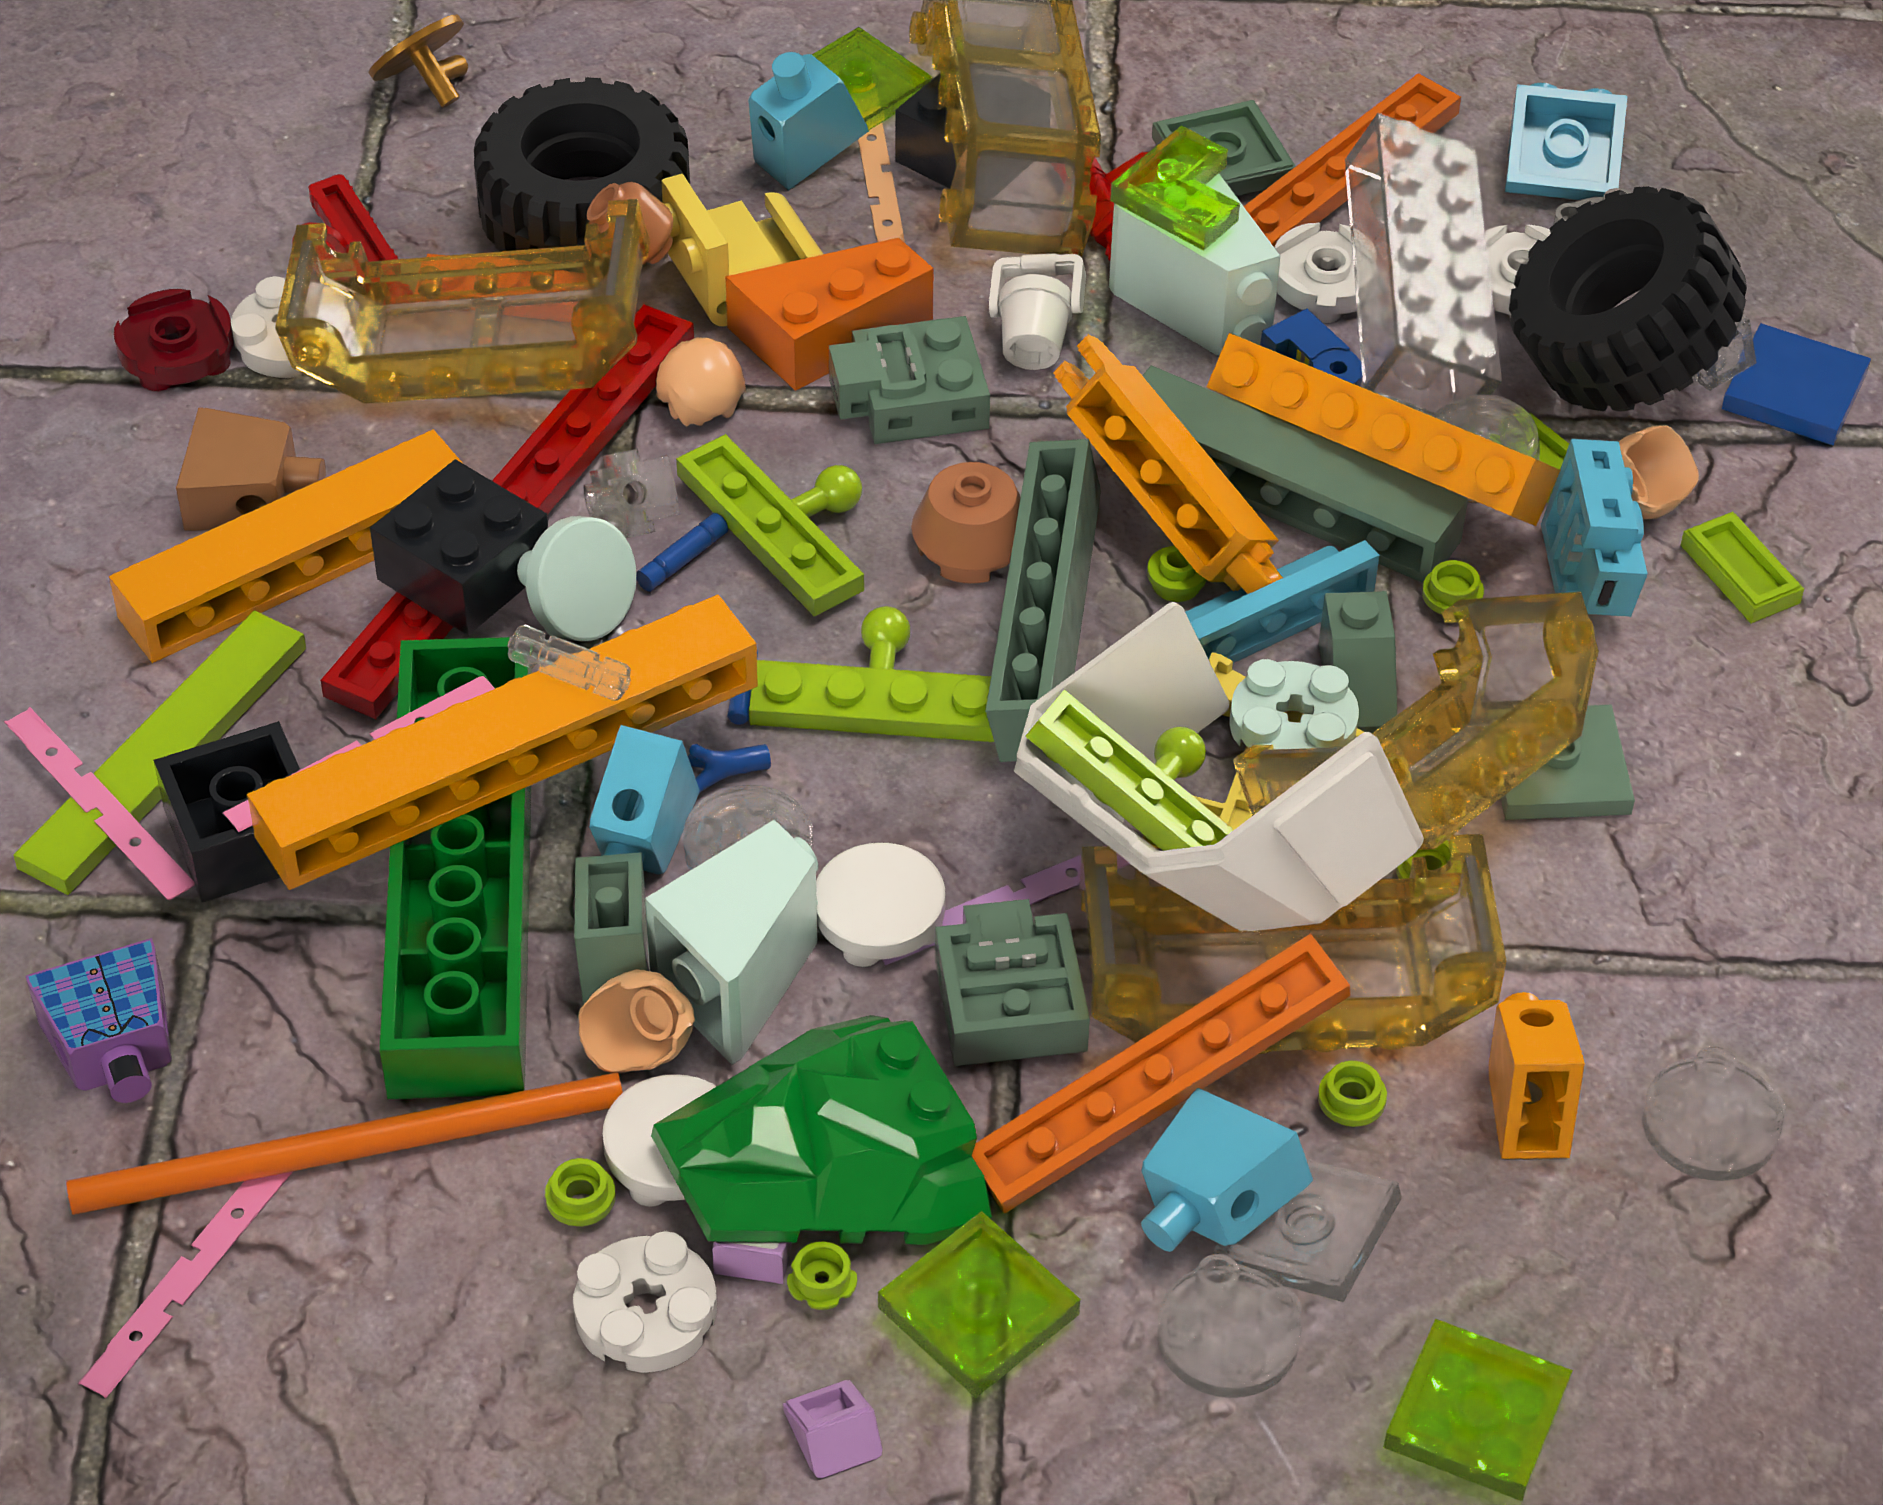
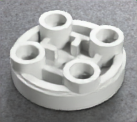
M868 843L855 846L838 854L829 861L816 880V896L818 901L817 925L825 938L835 947L842 950L846 961L854 966L868 967L874 965L880 959L897 958L914 952L924 945L935 943V927L943 926L946 908L943 878L936 866L926 856L909 847L893 843Z
M688 1075L656 1076L631 1086L611 1105L603 1124V1144L606 1162L613 1175L629 1189L632 1199L640 1205L652 1207L658 1206L665 1201L685 1200L654 1143L651 1133L655 1123L715 1088L714 1084Z

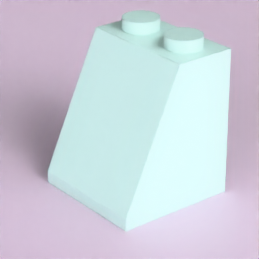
M1218 171L1114 201L1109 288L1114 295L1217 356L1220 355L1229 333L1260 345L1262 331L1273 326L1280 254Z
M772 820L645 898L650 971L661 973L688 998L694 1009L695 1021L693 1026L731 1065L744 1057L817 945V858L805 840L800 837L793 838L775 820Z

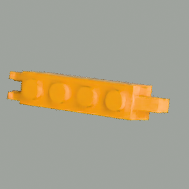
M1089 334L1084 337L1076 347H1078V351L1095 371L1093 377L1089 380L1078 367L1065 360L1053 372L1054 377L1058 380L1057 382L1062 385V388L1072 399L1066 406L1067 415L1085 437L1089 439L1090 443L1192 568L1209 582H1225L1233 591H1239L1242 588L1249 594L1282 579L1283 577L1269 560L1274 554L1272 547L1279 541L1278 538L1136 367L1122 365L1098 338Z

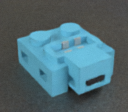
M1571 439L1541 522L1559 612L1631 617L1648 575L1641 547V540L1644 535L1642 512L1638 502L1632 501L1631 497L1633 490L1632 470L1629 467H1624L1619 442Z

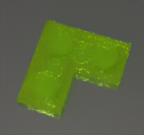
M1182 125L1111 184L1112 202L1203 251L1239 220L1240 203L1206 185L1226 168L1228 149Z

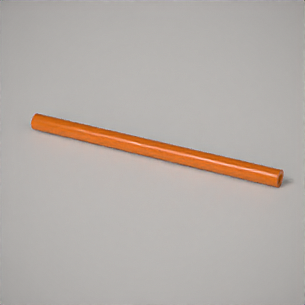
M616 1072L66 1180L72 1215L606 1110L610 1109L614 1101L623 1093L619 1074Z

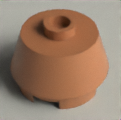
M964 462L943 469L933 478L913 516L911 528L920 556L925 554L930 561L940 566V575L942 577L961 583H984L990 581V572L1004 568L1010 563L1021 498L1010 476L990 464Z

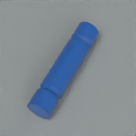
M712 513L699 523V526H695L636 572L638 584L648 592L654 590L665 579L672 576L728 532V525L724 518L717 513Z

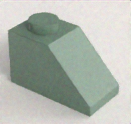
M1387 591L1325 593L1318 642L1322 666H1336L1348 676V687L1355 695L1359 707L1358 729L1363 732H1370L1373 735L1396 734V647Z
M641 852L575 858L574 940L583 1002H586L608 980L635 969L650 971Z

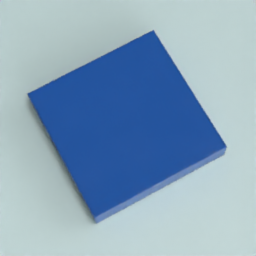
M1760 323L1725 393L1722 409L1834 446L1868 373L1871 358Z

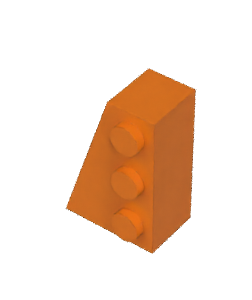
M899 237L725 276L727 328L795 391L829 374V345L852 343V331L933 320L934 268Z

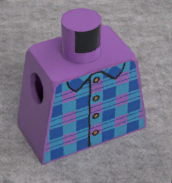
M152 938L26 975L38 1023L76 1088L87 1091L107 1084L111 1097L121 1103L134 1102L148 1094L152 1087L148 1072L165 1067L172 1060L164 985Z

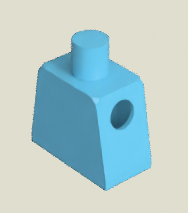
M786 52L776 57L772 63L774 77L754 90L748 99L754 160L788 191L869 132L868 126L844 82L812 54L802 56L796 52Z
M620 725L590 818L589 828L601 856L641 852L643 871L663 874L667 870L700 791L683 741Z
M1197 1088L1143 1161L1141 1172L1155 1208L1142 1220L1141 1226L1146 1236L1156 1246L1168 1252L1173 1251L1191 1231L1223 1246L1236 1244L1313 1181L1297 1132Z

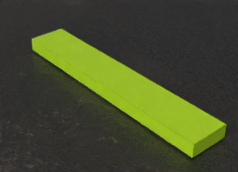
M254 610L93 774L125 809L140 822L162 799L153 760L219 740L306 650L304 634ZM70 797L13 855L18 870L69 895L116 847V844L94 822L103 814L97 808L86 813Z

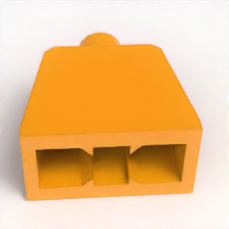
M1520 992L1508 996L1496 1007L1489 1058V1081L1501 1159L1570 1158L1585 1063L1567 1003L1560 1000H1539L1531 993ZM1528 1081L1535 1083L1542 1091L1541 1099L1532 1104H1525V1102H1532Z

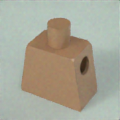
M198 408L176 486L184 530L200 531L214 529L243 514L326 478L325 460L323 458L296 457L292 429L285 422L210 408Z

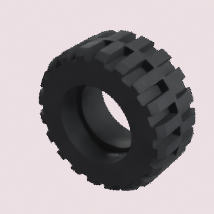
M585 77V82H570V78L554 80L552 86L542 88L538 84L525 90L523 97L518 99L512 96L502 103L498 113H492L482 126L481 133L476 138L474 146V169L479 217L482 221V229L487 238L495 244V248L510 261L517 259L520 264L594 271L595 281H597V276L611 274L612 278L626 275L629 272L628 268L619 265L590 240L588 234L589 220L586 215L595 196L609 184L616 183L620 185L626 182H635L642 185L662 202V179L683 173L690 184L688 139L685 129L679 124L678 118L665 104L660 105V101L645 90L637 93L630 84L615 81L614 84H606L602 82L601 78ZM575 177H602L583 181L566 180ZM647 262L644 265L640 266V268H643L650 263Z
M1649 186L1634 187L1633 193L1627 194L1622 190L1605 194V200L1594 204L1589 201L1577 207L1578 213L1566 221L1561 218L1550 227L1551 234L1544 241L1537 240L1529 250L1528 263L1520 265L1514 280L1516 288L1511 289L1509 311L1511 313L1510 324L1513 333L1551 389L1556 391L1561 399L1570 404L1582 405L1585 409L1603 412L1610 406L1612 410L1621 412L1634 410L1635 404L1640 402L1652 405L1664 400L1663 394L1675 388L1680 392L1692 384V377L1701 369L1707 372L1718 361L1717 352L1722 346L1728 348L1735 337L1737 330L1735 322H1741L1746 303L1747 284L1745 275L1740 268L1741 264L1704 206L1694 198L1687 197L1681 192L1661 188L1658 192L1657 188ZM1635 292H1638L1636 295H1634L1632 298H1630V299L1627 300L1626 302H1624V303L1620 304L1619 306L1615 307L1618 303H1620L1622 300H1624V299L1627 298L1628 296L1634 294Z

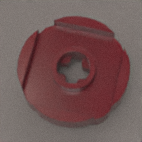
M186 289L161 290L135 300L127 307L129 317L121 325L117 321L114 327V340L120 363L125 370L140 379V384L143 388L156 392L166 390L172 385L185 384L208 375L215 376L224 373L231 364L230 352L234 345L230 315L226 307L219 300L209 295V303L199 299H192L191 290ZM177 333L179 337L174 340L166 339L167 335Z

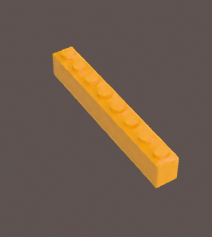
M719 594L694 605L685 606L673 614L640 628L628 630L614 639L581 653L569 655L562 661L522 678L512 679L503 686L465 702L453 704L444 711L406 727L394 729L385 736L345 753L335 754L326 761L286 778L274 780L266 786L248 793L247 797L254 836L288 890L294 889L611 751L620 725L652 733L758 687L757 643Z

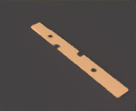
M874 91L851 93L850 95L869 132L858 139L868 197H878L880 203L878 205H870L877 242L899 237L905 243L892 172H882L881 165H890L877 93ZM873 135L876 137V140L869 141L867 137ZM889 220L893 224L891 226H884L882 223Z

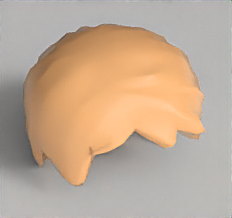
M696 337L690 341L680 342L668 352L665 359L660 363L656 378V395L658 399L662 402H668L671 417L675 420L679 418L686 427L690 424L702 426L704 422L711 421L719 415H722L724 418H730L734 414L740 396L746 391L741 365L732 350L726 344L710 338Z
M1651 426L1618 441L1624 467L1631 468L1633 474L1632 501L1638 502L1643 519H1657L1670 513L1697 485L1699 472L1693 456L1681 436L1671 427Z
M639 969L625 972L608 980L590 996L580 1008L578 1015L579 1036L586 1055L599 1069L605 1072H618L619 1074L630 1071L652 1070L672 1061L686 1045L693 1031V1023L695 1021L691 1002L671 981L666 979L661 973Z

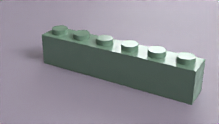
M1152 365L1142 375L1253 510L1343 549L1366 540L1380 555L1378 564L1424 583L1426 576L1432 572L1436 565L1450 558L1462 541L1468 504L1467 498Z
M1089 439L1029 443L986 705V714L1000 762L1017 761V752L1030 706L1075 673L1101 495Z

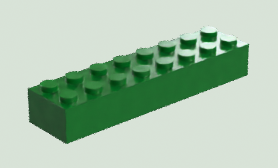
M529 637L401 640L397 719L480 676H484L496 689L512 679L522 678L531 674ZM418 718L415 720V722H418L424 718ZM531 785L390 846L379 1049L387 1099L499 1096L525 1091Z

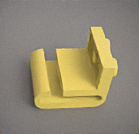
M683 173L661 180L662 203L670 209L674 221L670 233L673 242L668 255L711 322L717 326H727L725 276L823 255L787 199L779 193H765V207L772 217L756 222L742 200L706 210Z

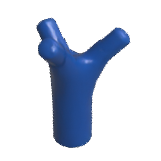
M693 744L689 748L690 754L688 758L691 767L703 769L695 778L700 790L699 794L727 777L766 770L771 767L770 753L766 744L724 751L708 750L698 744Z

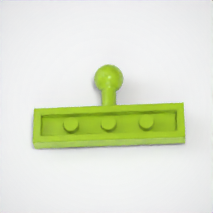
M726 434L676 458L677 476L713 513H717L724 518L733 534L814 617L864 591V573L808 518L824 509L835 513L846 512L859 502L862 495V483L854 470L844 465L827 467L818 475L814 488L790 499Z
M881 606L875 608L866 615L862 622L861 636L867 648L871 650L869 668L757 660L758 687L753 688L751 691L749 706L750 725L994 742L986 714L991 676L894 669L896 653L906 646L910 638V624L907 617L894 607Z
M1063 690L1025 736L1039 747L1051 761L1063 767L1092 791L1099 801L1110 806L1139 830L1151 844L1163 851L1214 845L1233 831L1230 826L1175 782L1176 778H1185L1195 774L1202 767L1205 760L1206 749L1204 742L1190 728L1173 727L1162 733L1155 744L1154 756L1156 763L1154 764L1071 694Z

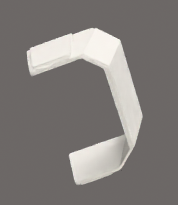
M1175 602L1168 603L1030 706L1017 752L1014 772L1144 875L1239 931L1246 930L1250 932L1322 923L1415 854L1423 844V834L1378 738L1370 732L1360 734L1218 843L1159 851L1125 825L1122 816L1110 806L1099 801L1092 791L1059 764L1051 761L1039 747L1025 737L1063 690L1071 694L1154 764L1156 763L1154 756L1155 744L1160 735L1166 730L1173 727H1187L1198 733L1224 714L1229 708V700L1183 607Z

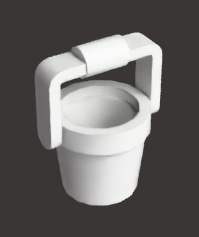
M1057 253L1022 255V257L1001 258L994 263L989 297V313L991 318L1002 317L1003 355L1014 366L1029 370H1039L1054 365L1059 359L1067 324L1072 319V313L1083 312L1086 271L1083 260L1079 255H1057ZM1073 274L1072 292L1067 285L1052 277ZM1007 277H1015L1005 283Z

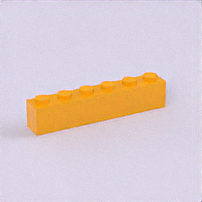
M1231 333L1228 334L1206 386L1208 389L1534 526H1537L1561 471L1535 458Z
M434 429L402 442L393 448L349 466L340 472L296 490L287 496L110 575L109 580L117 617L151 663L157 662L243 622L254 610L262 613L374 561L370 527L454 459L461 463L462 461Z

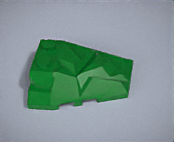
M869 1015L810 1029L790 1043L762 1058L747 1069L653 1125L651 1137L708 1241L797 1243L800 1230L840 1231V1243L862 1244L866 1231L905 1232V1244L927 1245L986 1229L989 1227L992 1218L985 1178L972 1157L977 1141L975 1123L913 1021L890 1022L887 1017Z

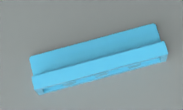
M1366 540L1340 552L1334 546H1326L1277 569L1283 577L1280 580L1249 594L1242 588L1239 591L1231 590L1185 613L1208 659L1213 652L1221 654L1235 663L1320 623L1325 593L1374 592L1380 555Z

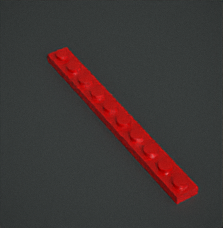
M643 304L492 481L548 515L655 388L659 365L665 359L668 352L680 342L694 339V323ZM396 592L320 680L323 697L377 719L398 694L401 640L444 639L453 626Z

